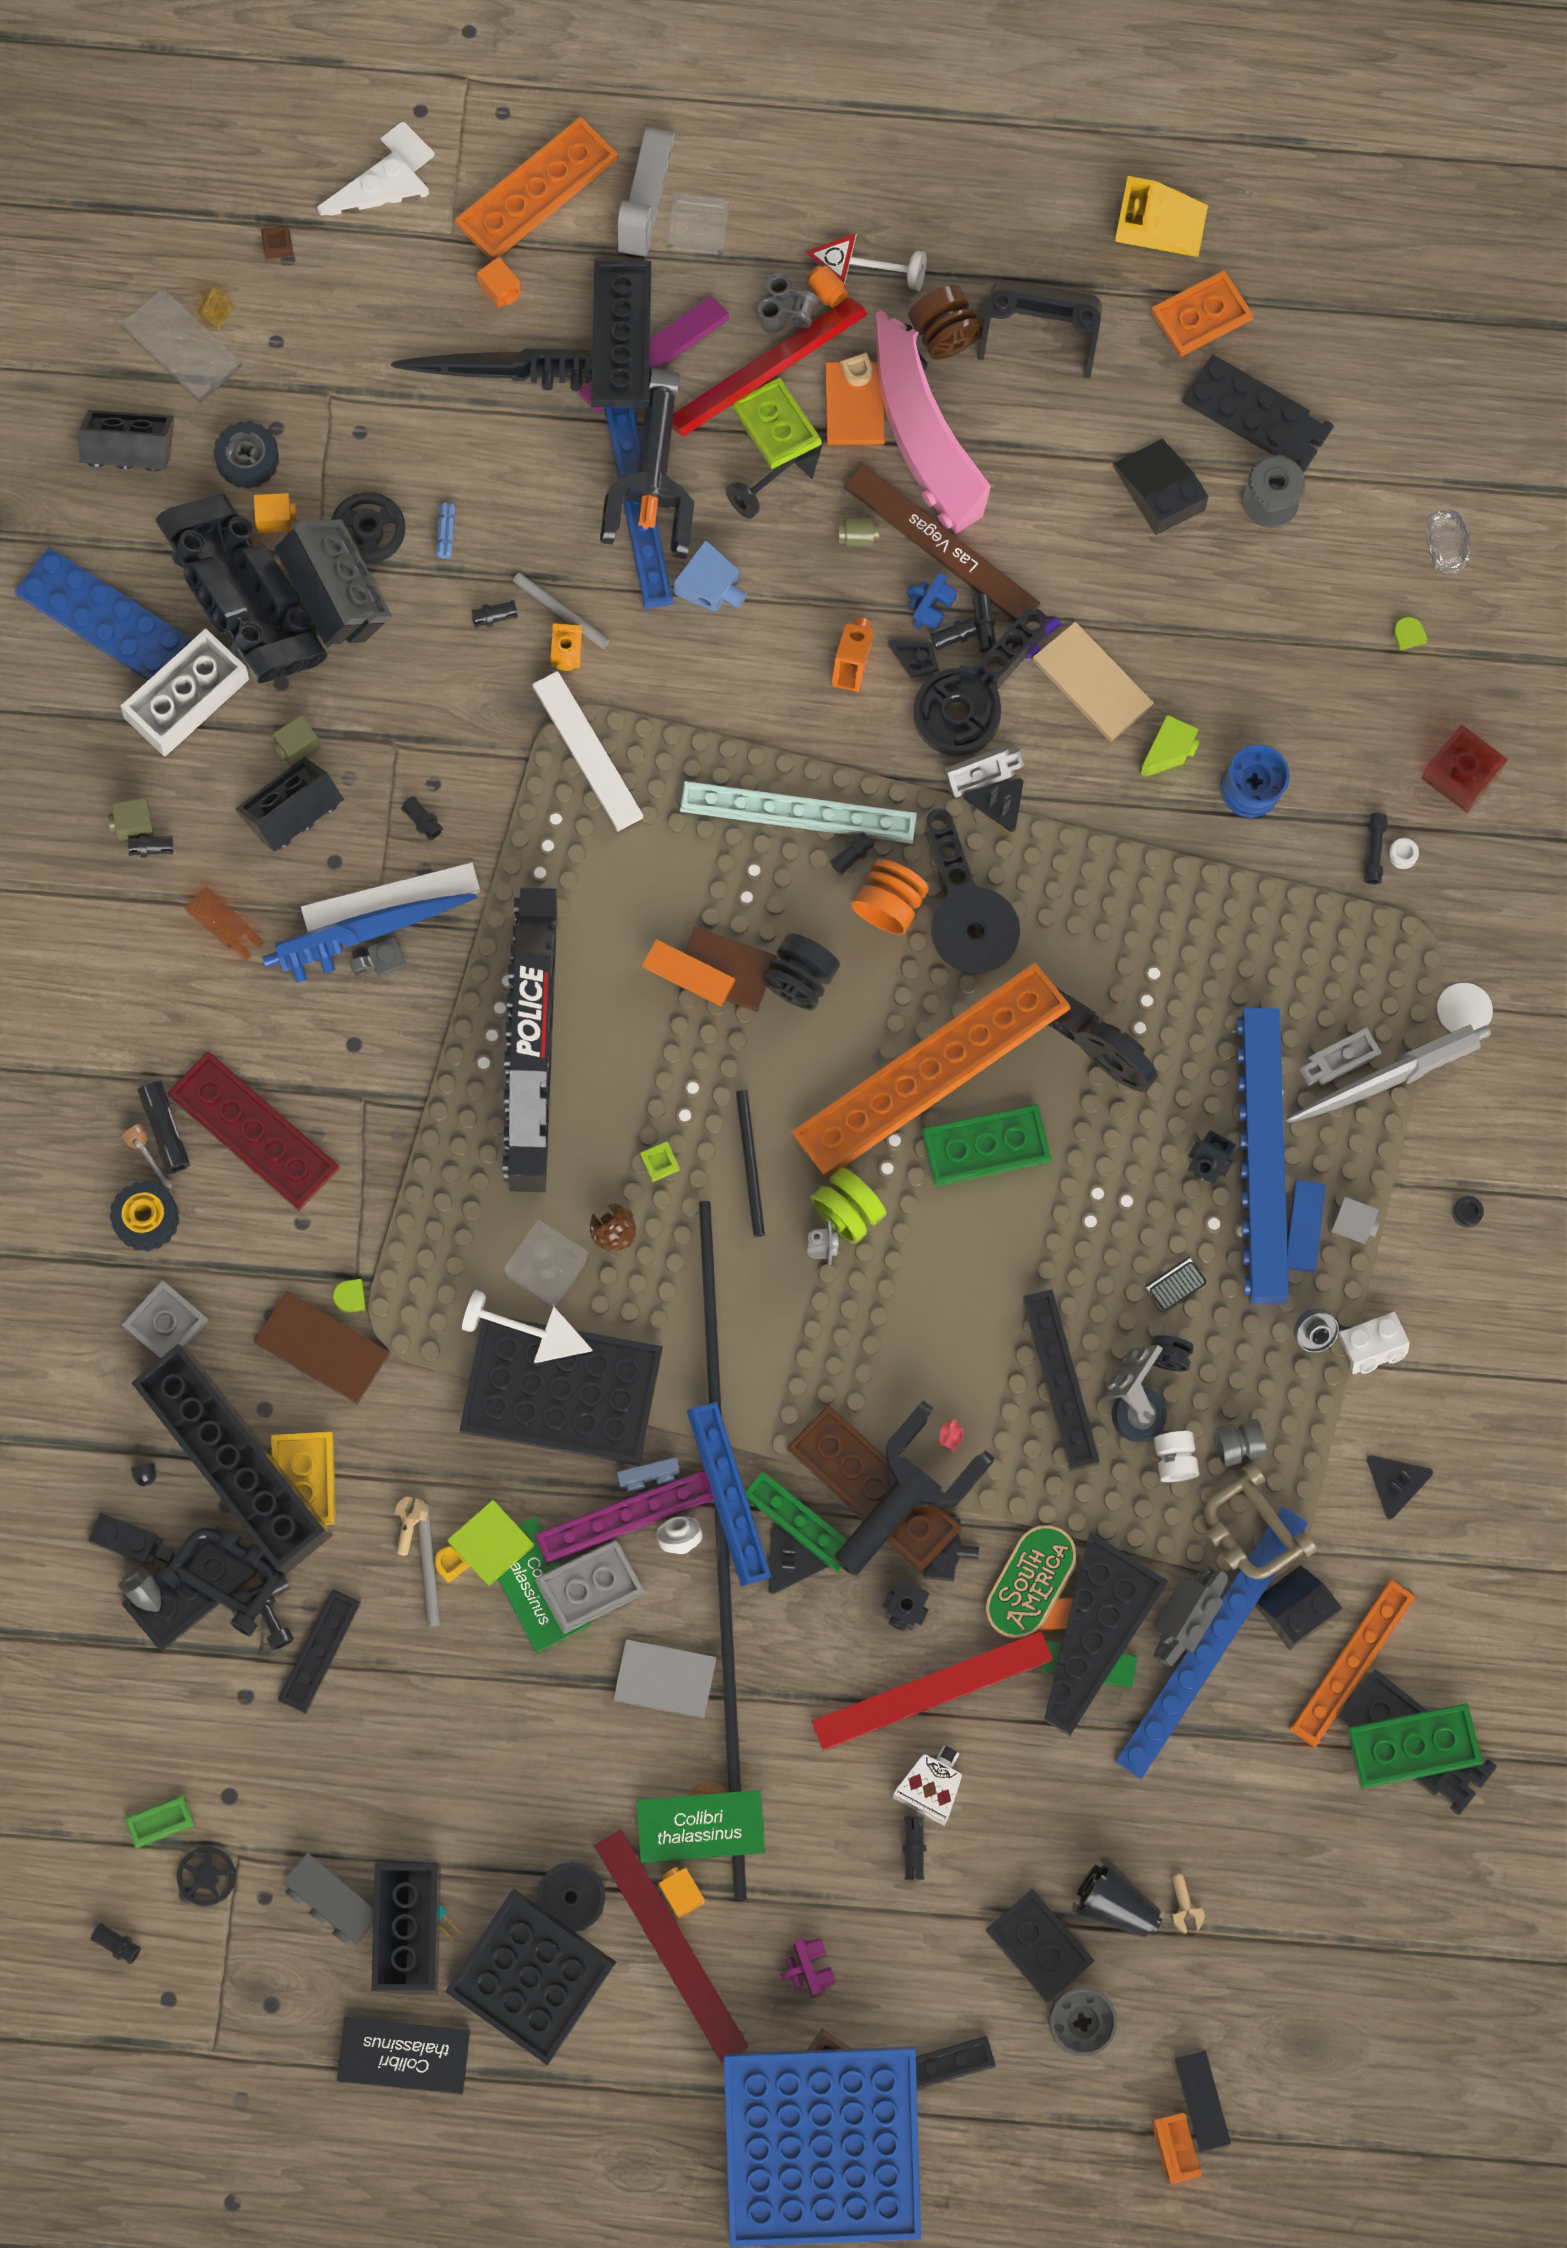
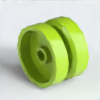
M840 1167L829 1178L830 1187L820 1186L810 1196V1201L827 1224L828 1221H831L833 1230H837L838 1234L848 1242L857 1244L867 1234L866 1224L877 1225L886 1216V1210L879 1198L859 1177L848 1169Z

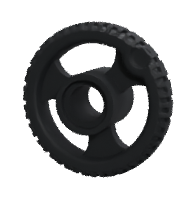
M362 492L361 494L352 495V497H348L339 504L331 520L342 519L345 527L354 529L355 539L362 545L359 553L365 564H374L391 557L399 549L405 537V520L402 511L393 500L382 494ZM363 504L381 506L379 513L372 509H363L354 515L350 511L354 507ZM394 523L395 533L392 540L385 547L379 548L377 544L383 538L382 526ZM365 525H373L375 527L371 531H363L361 529Z

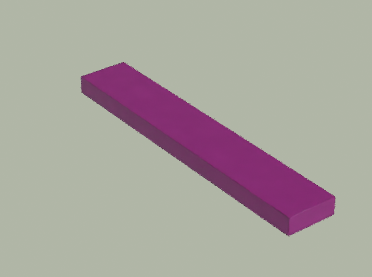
M712 296L705 299L650 338V368L660 369L729 320V313ZM592 380L578 390L579 396L590 407ZM591 407V408H592L596 413H598L599 411H601V410L604 409L605 407Z
M705 1469L536 1533L535 1538L545 1563L554 1562L714 1500Z

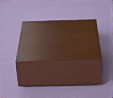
M289 225L261 229L266 259L294 255Z

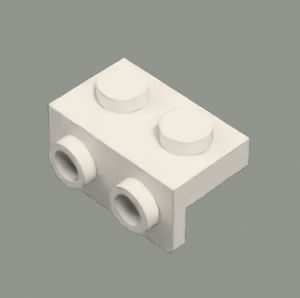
M1395 1312L1339 1332V1339L1351 1362L1350 1370L1352 1374L1359 1372L1362 1374L1369 1373L1375 1370L1378 1365L1388 1361L1389 1363H1396L1402 1360L1408 1353L1410 1342Z

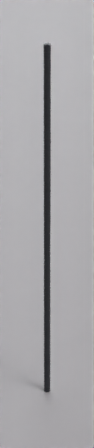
M700 1201L699 1218L709 1403L717 1402L722 1417L711 1202ZM714 1501L729 1792H741L729 1546ZM745 1855L732 1856L734 1900H747Z

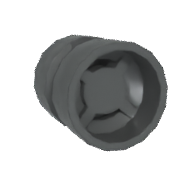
M1258 1419L1244 1421L1239 1425L1238 1429L1232 1424L1215 1428L1216 1446L1224 1467L1241 1463L1243 1456L1247 1460H1257L1267 1456L1265 1438Z

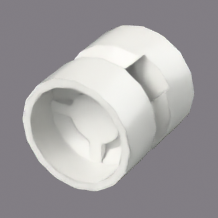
M1170 1432L1154 1438L1156 1455L1162 1459L1158 1463L1160 1481L1178 1482L1199 1476L1197 1458L1192 1456V1453L1195 1451L1193 1432Z

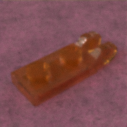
M206 887L185 907L186 911L225 947L231 948L246 961L251 955L238 942L243 935L258 948L264 944L262 939L249 928L247 923Z

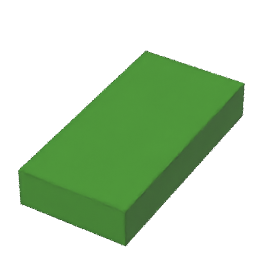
M183 1795L124 1818L136 1849L195 1826Z

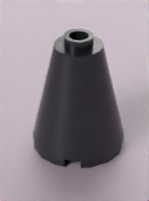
M1104 1857L1100 1859L1103 1865L1099 1867L1095 1864L1089 1871L1077 1892V1895L1081 1897L1079 1905L1073 1902L1072 1911L1078 1915L1146 1937L1149 1933L1155 1934L1162 1923V1918L1159 1917L1160 1909L1111 1860Z

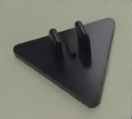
M1018 778L967 791L964 793L963 798L1005 829L1014 832L1024 781Z
M1372 1455L1367 1459L1386 1518L1390 1520L1400 1512L1433 1475V1471L1429 1468Z
M778 1527L772 1529L771 1578H769L768 1588L770 1594H775L829 1567L792 1536Z

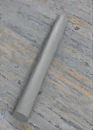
M519 572L514 577L513 582L567 623L570 625H582V634L600 648L605 649L610 642L608 638Z
M425 1504L428 1511L426 1521L420 1520L418 1522L427 1623L428 1627L440 1626L431 1525L429 1505Z

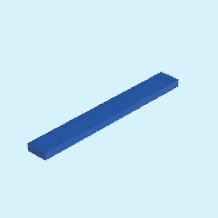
M605 407L618 479H621L639 470L641 440L634 408ZM623 497L644 609L673 605L657 519L654 528H642L641 525H638L641 503L624 500L625 497Z

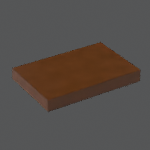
M694 927L684 953L735 978V983L725 1001L758 1012L767 988L762 981V975L765 970L769 969L770 961L778 959V956Z

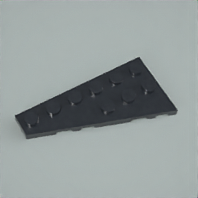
M1092 1532L1089 1533L1044 1716V1721L1069 1737L1168 1583V1580Z

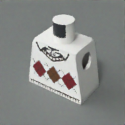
M943 1745L936 1760L924 1754L898 1786L893 1799L945 1826L962 1778L961 1773L952 1769L959 1753Z

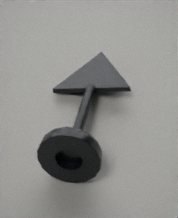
M827 431L817 432L822 442L820 446L778 466L751 489L739 481L732 482L727 486L726 495L737 512L748 519L756 516L760 510V504L755 494L793 463L813 479Z

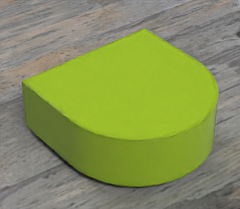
M1405 617L1399 620L1395 626L1394 639L1399 651L1427 643L1428 639L1424 628L1417 619Z
M362 1279L344 1281L335 1288L333 1299L339 1310L346 1313L366 1310Z

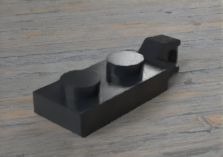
M103 1513L99 1514L88 1540L93 1545L145 1565L147 1563L153 1565L155 1559L170 1564L176 1554L173 1549L162 1545L164 1539L158 1537L157 1534Z

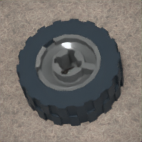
M240 421L237 424L227 426V429L219 434L220 437L215 442L214 456L219 473L225 478L226 482L234 484L235 487H245V489L254 486H261L262 483L268 482L270 477L275 474L276 467L279 465V453L276 440L272 437L269 429H265L263 425L255 424L253 421ZM249 451L251 452V456L247 457V455H243L242 453Z

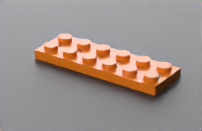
M580 116L455 219V225L493 261L507 252L618 160V153Z

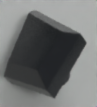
M888 641V647L910 678L939 672L932 643Z

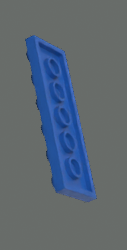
M50 547L15 590L17 597L147 681L191 642L190 637Z

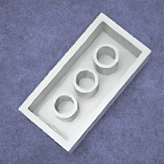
M205 628L121 705L124 719L166 757L249 680L247 668Z

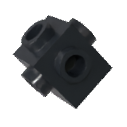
M1209 1130L1202 1143L1196 1141L1188 1155L1192 1161L1187 1170L1193 1172L1198 1179L1214 1184L1219 1175L1226 1176L1233 1164L1229 1157L1236 1144Z
M901 1580L896 1592L889 1591L882 1606L887 1609L885 1618L889 1620L888 1624L900 1631H905L906 1628L912 1631L915 1624L921 1626L929 1611L924 1606L930 1593L907 1581ZM902 1606H908L910 1610H904Z

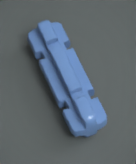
M441 503L439 505L436 556L440 559H449L452 556L455 506L451 503Z

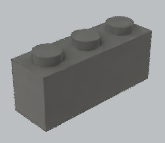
M309 1853L303 1857L283 1881L285 1886L288 1887L285 1893L297 1904H300L302 1900L312 1908L308 1913L323 1925L327 1921L336 1928L332 1933L345 1945L351 1941L357 1946L373 1927V1908Z

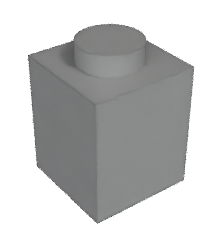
M1345 1197L1331 1232L1365 1244L1369 1236L1375 1237L1381 1222L1376 1219L1379 1209Z

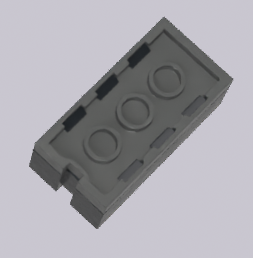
M342 519L300 521L274 547L324 645L341 644L344 640L349 643L366 642L392 617Z

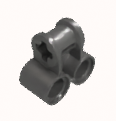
M772 274L766 281L769 297L760 301L757 307L762 328L768 333H778L784 329L786 323L800 328L810 327L812 323L810 317L814 307L819 303V298L809 291L793 289L791 280L786 274ZM779 289H785L783 292L776 293ZM776 313L774 317H767L769 314Z

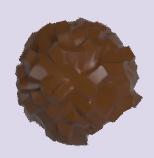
M614 1203L613 1205H607L614 1213L613 1216L610 1213H606L599 1221L592 1214L589 1232L594 1243L601 1249L619 1251L629 1248L634 1242L636 1227L631 1211L625 1209L622 1205Z

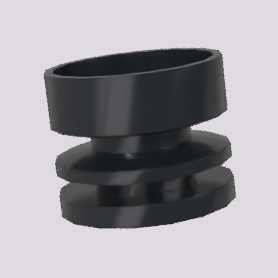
M789 933L785 936L777 950V955L781 960L773 959L770 961L769 969L765 970L762 975V981L767 988L783 1000L802 1009L813 1010L819 1003V997H822L825 993L822 984L831 983L840 968V962L829 950L817 942L799 934Z

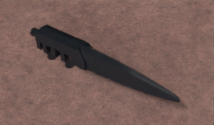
M526 348L520 352L463 353L404 359L392 362L391 366L398 369L432 374L481 378H511L513 381H525L531 377V382L537 383V377H542V388L544 390L553 389L554 377L559 378V383H565V378H571L570 388L573 391H578L582 387V378H585V383L591 381L592 359L590 350Z

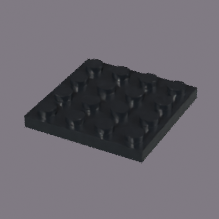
M513 1889L445 1992L548 2065L617 1962L516 1889Z

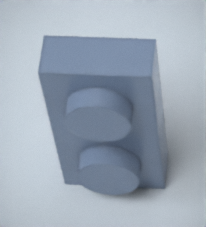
M677 1458L617 1472L620 1490L627 1488L628 1492H633L645 1488L646 1483L657 1481V1484H666L674 1481V1476L679 1475Z

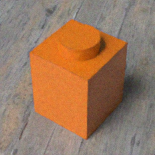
M500 257L476 272L478 286L498 310L504 305L513 304L521 294L520 281Z

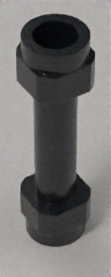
M1384 813L1370 814L1368 830L1371 831L1369 864L1365 866L1364 882L1367 884L1377 885L1382 883L1384 868L1380 866L1383 833L1386 832L1388 816Z

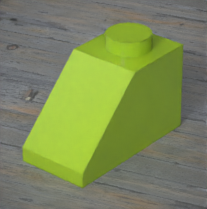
M1167 715L1145 759L1141 775L1147 777L1183 765L1188 755L1194 757L1201 742L1196 739L1199 729Z

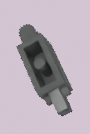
M1206 1565L1199 1569L1193 1581L1185 1578L1180 1580L1154 1623L1155 1631L1162 1637L1153 1657L1160 1663L1173 1666L1184 1651L1194 1652L1224 1602L1220 1595L1228 1582L1226 1572L1222 1570L1215 1572L1213 1568Z

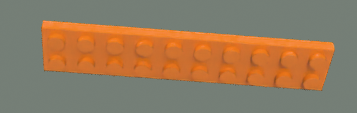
M1035 962L791 1131V1133L824 1178L827 1179L840 1167L849 1164L1070 1010V1005Z

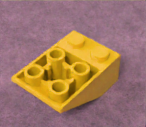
M1128 176L1115 242L1198 257L1208 205L1157 181Z

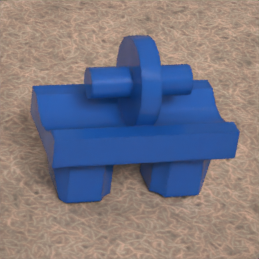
M939 573L928 592L926 590L929 584L925 581H921L918 587L910 585L906 590V594L911 598L907 605L915 609L917 604H920L913 617L915 620L912 626L920 629L922 625H925L935 630L940 626L945 613L934 608L936 602L938 601L950 608L956 600L958 593L957 590L946 584L947 577Z

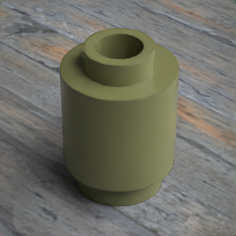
M846 518V521H839V544H846V547H873L874 541H879V523H874L873 518Z

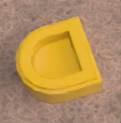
M452 1546L440 1549L434 1559L435 1568L447 1584L470 1567Z

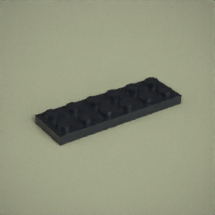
M595 261L591 407L649 408L651 261Z

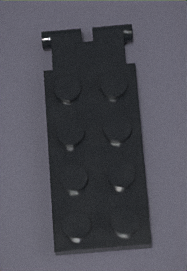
M1214 354L1211 355L1182 401L1185 405L1271 455H1283L1290 458L1300 466L1303 472L1306 471L1318 452L1310 443L1321 447L1334 428L1331 422L1324 421L1323 424L1309 416L1310 410Z
M1374 1669L1336 1718L1345 1726L1353 1727L1426 1712L1428 1710ZM1487 1759L1485 1763L1479 1766L1413 1780L1433 1796L1438 1792L1453 1803L1450 1809L1457 1815H1460L1476 1795L1467 1786L1469 1782L1481 1788L1497 1766Z

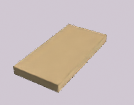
M1076 621L1033 656L1032 661L1110 742L1154 705V702Z

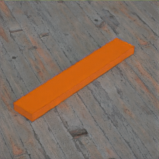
M1392 1579L1388 1581L1289 1729L1291 1732L1313 1747L1317 1746L1416 1596Z

